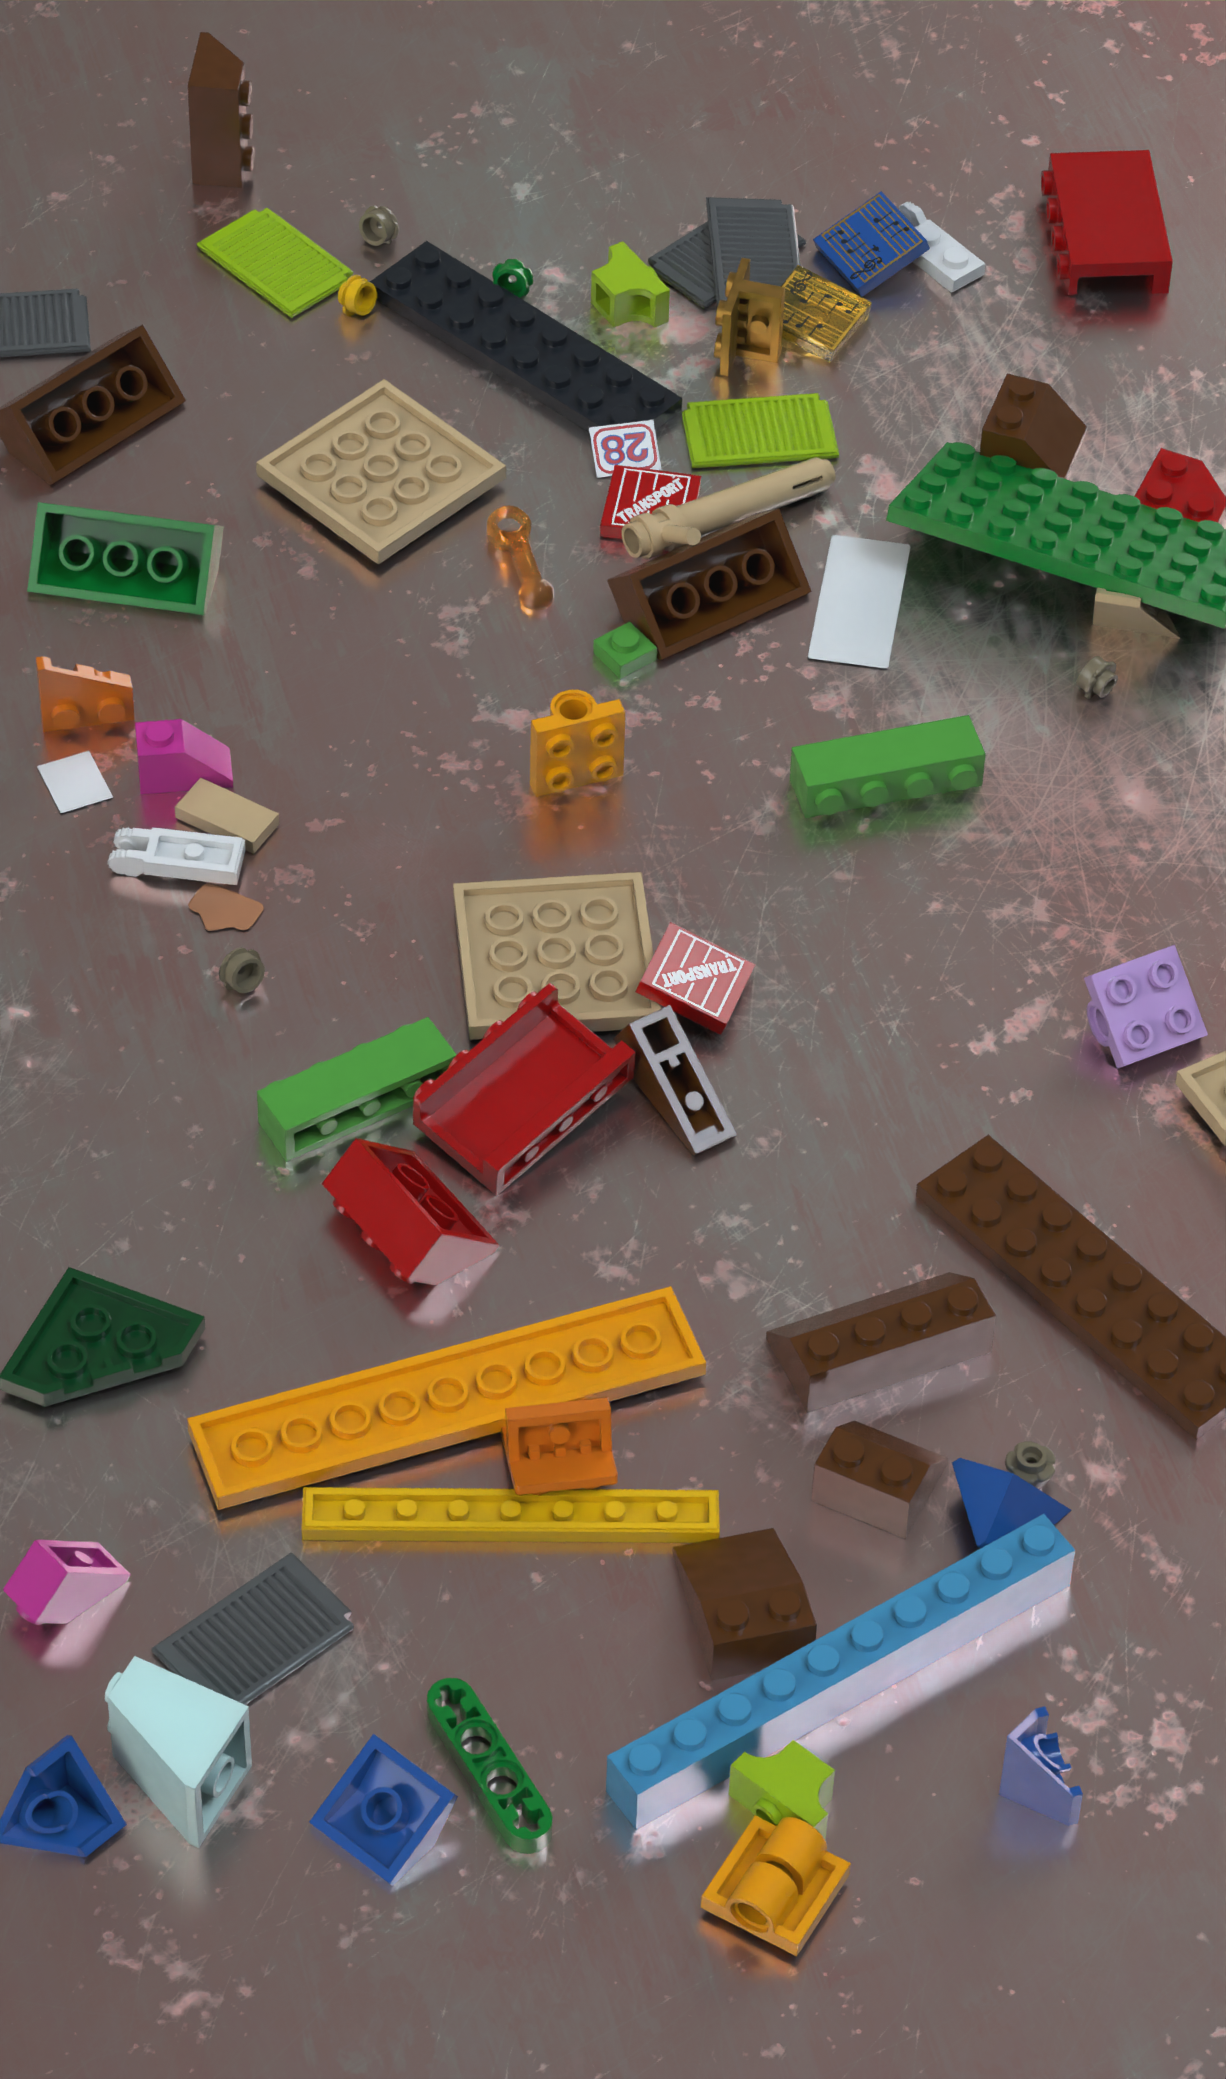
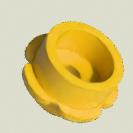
M360 275L349 277L340 286L338 291V301L343 306L342 311L349 317L354 314L361 316L369 314L377 300V291L374 284L368 282L365 278H361Z

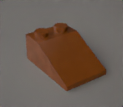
M774 1528L673 1547V1557L711 1681L759 1672L816 1640L817 1623L804 1583Z

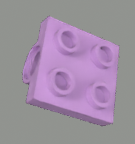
M1175 945L1084 978L1092 999L1087 1005V1018L1090 1028L1102 1046H1109L1117 1069L1208 1035Z

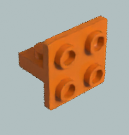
M608 1397L505 1408L506 1426L501 1428L502 1440L514 1491L517 1495H541L551 1491L579 1488L594 1489L618 1483V1472L612 1453L611 1407Z

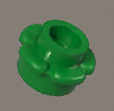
M507 259L504 264H497L492 273L493 284L500 285L519 298L529 293V286L533 284L534 276L529 268H525L523 262L517 259ZM514 275L517 280L513 281L509 276Z

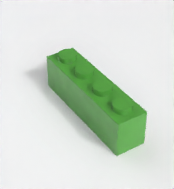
M965 715L792 747L790 781L804 817L810 818L982 786L986 753L970 716Z
M426 1017L415 1023L403 1025L394 1032L369 1043L359 1044L346 1053L327 1061L318 1062L307 1070L284 1080L274 1081L267 1087L258 1090V1123L285 1161L288 1162L412 1107L413 1097L418 1088L429 1079L436 1080L442 1075L457 1054L430 1018Z

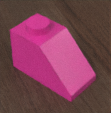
M182 719L135 722L141 794L189 791L200 778L222 788L233 787L230 748Z
M35 1540L3 1588V1591L17 1604L16 1611L30 1623L42 1625L43 1623L67 1624L125 1584L131 1574L99 1542Z

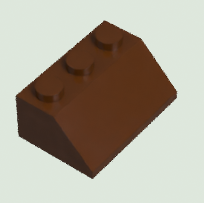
M200 32L188 81L192 184L242 188L246 171H253L255 158L254 146H248L247 139H251L253 133V114L246 113V106L251 104L252 81L245 80L244 62L209 32Z

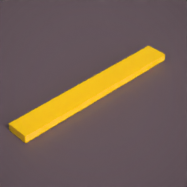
M303 1487L302 1540L696 1543L717 1539L720 1536L719 1490L570 1489L551 1491L541 1495H517L514 1489Z

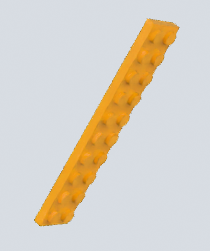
M670 1286L187 1418V1425L216 1506L220 1510L501 1432V1428L506 1426L505 1408L608 1397L609 1401L703 1376L706 1375V1360Z

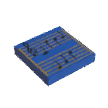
M882 191L813 239L820 253L861 298L930 249L927 240Z

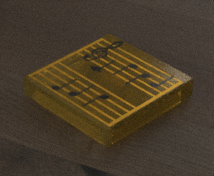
M797 265L781 285V287H785L782 338L831 363L870 313L872 302Z

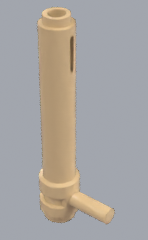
M815 457L678 506L668 504L656 508L652 514L642 513L630 519L629 523L623 526V544L633 558L642 557L643 559L658 556L663 553V550L672 551L684 545H696L700 542L701 535L724 528L755 513L777 509L827 491L830 485L835 482V470L827 459Z

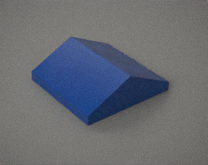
M373 1734L309 1823L394 1886L434 1847L458 1796Z

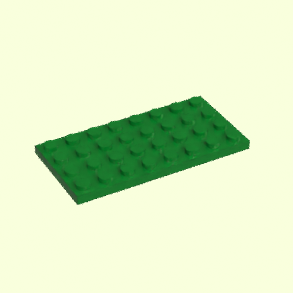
M947 442L889 504L886 518L888 522L1095 588L1098 587L1106 589V591L1139 597L1142 603L1223 629L1226 627V529L1217 522L1190 520L1182 517V513L1169 507L1155 509L1140 504V500L1132 495H1114L1099 490L1098 486L1087 481L1073 482L1060 478L1054 471L1049 469H1030L1016 465V461L1008 456L995 455L990 458L979 455L980 452L975 451L973 446L962 442Z

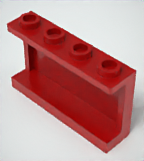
M1150 150L1050 153L1048 170H1042L1041 192L1042 196H1049L1046 201L1047 223H1054L1051 231L1052 250L1059 251L1060 253L1057 255L1058 280H1065L1067 295L1077 294L1078 279L1081 277L1148 275L1152 294L1169 293L1173 259Z
M549 983L538 993L536 991L529 993L520 1002L517 1011L504 1022L499 1020L492 1024L484 1034L482 1041L470 1051L465 1049L459 1052L449 1064L448 1069L436 1080L429 1079L418 1088L413 1097V1125L493 1194L498 1196L634 1078L636 1052L622 1040L613 1048L607 1045L559 1004L558 988Z

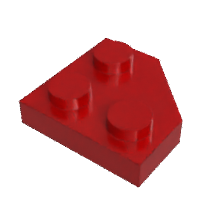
M1161 448L1134 497L1140 500V504L1155 509L1160 507L1176 509L1182 513V517L1193 521L1210 520L1222 524L1226 517V496L1203 461Z

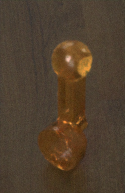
M516 506L500 507L492 512L488 518L487 538L497 549L510 552L521 582L519 590L520 603L530 610H544L552 605L555 593L550 582L541 577L528 542L531 536V520L523 510ZM503 519H514L520 523L521 528L517 531L509 532L501 530L497 524Z

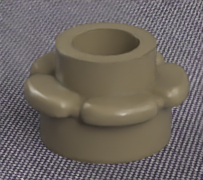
M370 206L359 221L360 233L363 239L371 245L378 246L383 243L389 245L392 239H396L398 236L399 226L397 219L392 211L385 206Z
M1096 656L1083 667L1078 675L1076 684L1084 690L1086 698L1090 699L1095 694L1103 698L1112 691L1118 681V676L1115 674L1116 663L1114 661H1105L1100 656Z
M243 947L227 954L219 969V978L222 982H225L224 986L230 991L235 989L239 993H248L256 989L262 982L265 974V968L258 952L254 949L247 951Z
M1032 1441L1018 1443L1014 1451L1008 1452L1005 1458V1466L1010 1473H1014L1039 1489L1046 1485L1054 1475L1055 1467L1053 1464H1055L1056 1458L1048 1447L1041 1446Z

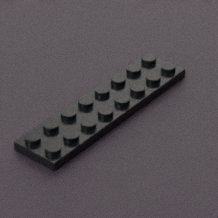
M428 241L421 244L370 281L376 287L377 301L589 432V427L648 420L654 421L656 431L682 411V397L500 285L493 284V281Z

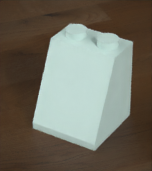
M134 1656L123 1673L117 1672L112 1677L105 1692V1702L108 1703L109 1711L107 1730L111 1733L113 1757L190 1845L199 1848L252 1767L249 1706Z

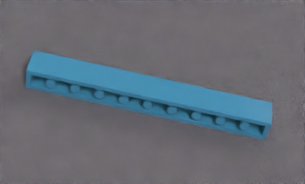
M1045 1514L1038 1516L607 1756L606 1792L635 1830L641 1828L730 1777L731 1764L744 1752L756 1757L769 1756L788 1745L792 1740L801 1738L1069 1587L1075 1549Z

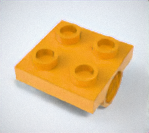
M573 689L565 690L555 695L550 703V716L531 720L530 786L536 797L623 776L625 710L620 699L597 704L595 699L587 692Z
M755 1815L702 1894L701 1908L797 1957L849 1877L851 1863L828 1852L823 1836L805 1821L793 1817H785L776 1826Z

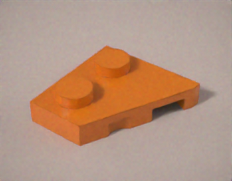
M35 657L43 732L135 720L133 688L130 675L114 671L101 672L93 667L76 664L72 671L52 666L51 659L48 657Z

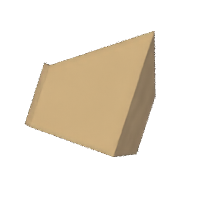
M1097 587L1093 625L1180 638L1166 610L1142 603L1139 597L1106 591V589Z

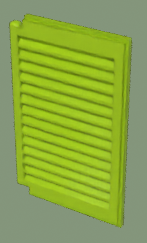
M265 208L260 212L254 209L196 243L200 250L291 318L338 291L340 286L353 275V271L269 208Z
M818 393L688 402L687 410L681 413L692 469L804 461L815 457L831 459L839 458L840 455L828 401L820 400Z

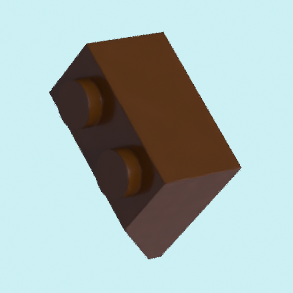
M1007 373L982 428L979 455L990 458L995 455L1008 456L1016 461V465L1030 469H1049L1054 471L1058 477L1067 479L1085 437L1087 426L1050 384Z
M854 1420L837 1426L816 1460L814 1464L811 1501L906 1539L946 1468L948 1458Z

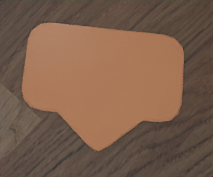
M212 883L202 885L188 904L189 909L200 914L203 924L208 931L231 927L243 931L248 930L264 910L263 904Z

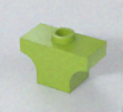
M623 241L610 246L608 263L593 270L591 274V304L614 328L631 321L645 322L654 328L669 322L670 289L658 278L655 270L647 266Z
M792 1740L781 1752L770 1757H756L746 1752L738 1757L730 1766L729 1795L750 1810L754 1816L756 1815L776 1826L785 1817L803 1820L813 1826L826 1841L828 1813L823 1808L832 1800L835 1770L795 1740Z

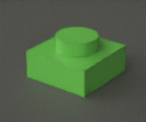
M631 622L594 640L593 653L620 679L657 660V647Z

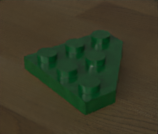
M68 1267L0 1373V1390L42 1406H49L183 1366L205 1330V1316Z

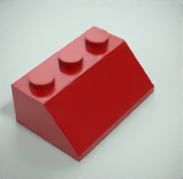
M355 1138L322 1182V1185L335 1198L333 1200L334 1207L341 1214L354 1220L363 1230L361 1237L374 1249L383 1252L392 1262L389 1265L391 1271L406 1283L414 1284V1282L437 1286L494 1254L500 1246L415 1151Z

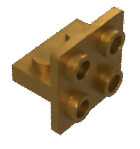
M741 258L737 272L729 273L725 290L727 301L720 300L717 307L715 325L722 326V333L719 332L716 338L714 358L720 359V375L729 376L735 356L778 363L781 355L785 287L750 281L751 259Z

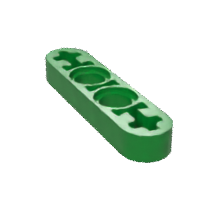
M445 1678L434 1683L427 1694V1716L430 1724L505 1842L519 1853L533 1854L540 1852L548 1846L552 1839L553 1816L547 1803L472 1687L467 1682L458 1678ZM449 1699L453 1705L460 1703L461 1723L457 1725V1716L448 1705L442 1707V1701ZM482 1736L491 1743V1746L484 1753L471 1754L461 1744L468 1737ZM507 1776L516 1782L517 1787L508 1794H496L487 1787V1784L494 1777ZM522 1805V1815L528 1824H537V1831L530 1832L526 1826L519 1828V1814L516 1810Z

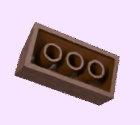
M142 324L117 335L1 406L0 438L13 457L51 485L184 403L186 399Z
M779 508L755 513L702 537L696 545L681 546L607 579L624 623L631 622L657 647L658 660L665 659L812 592Z
M948 1272L766 1331V1338L806 1412L809 1413L991 1353L996 1314L975 1278Z

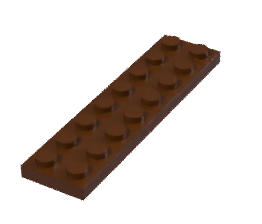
M989 1134L917 1183L916 1197L1192 1437L1197 1440L1226 1418V1336Z

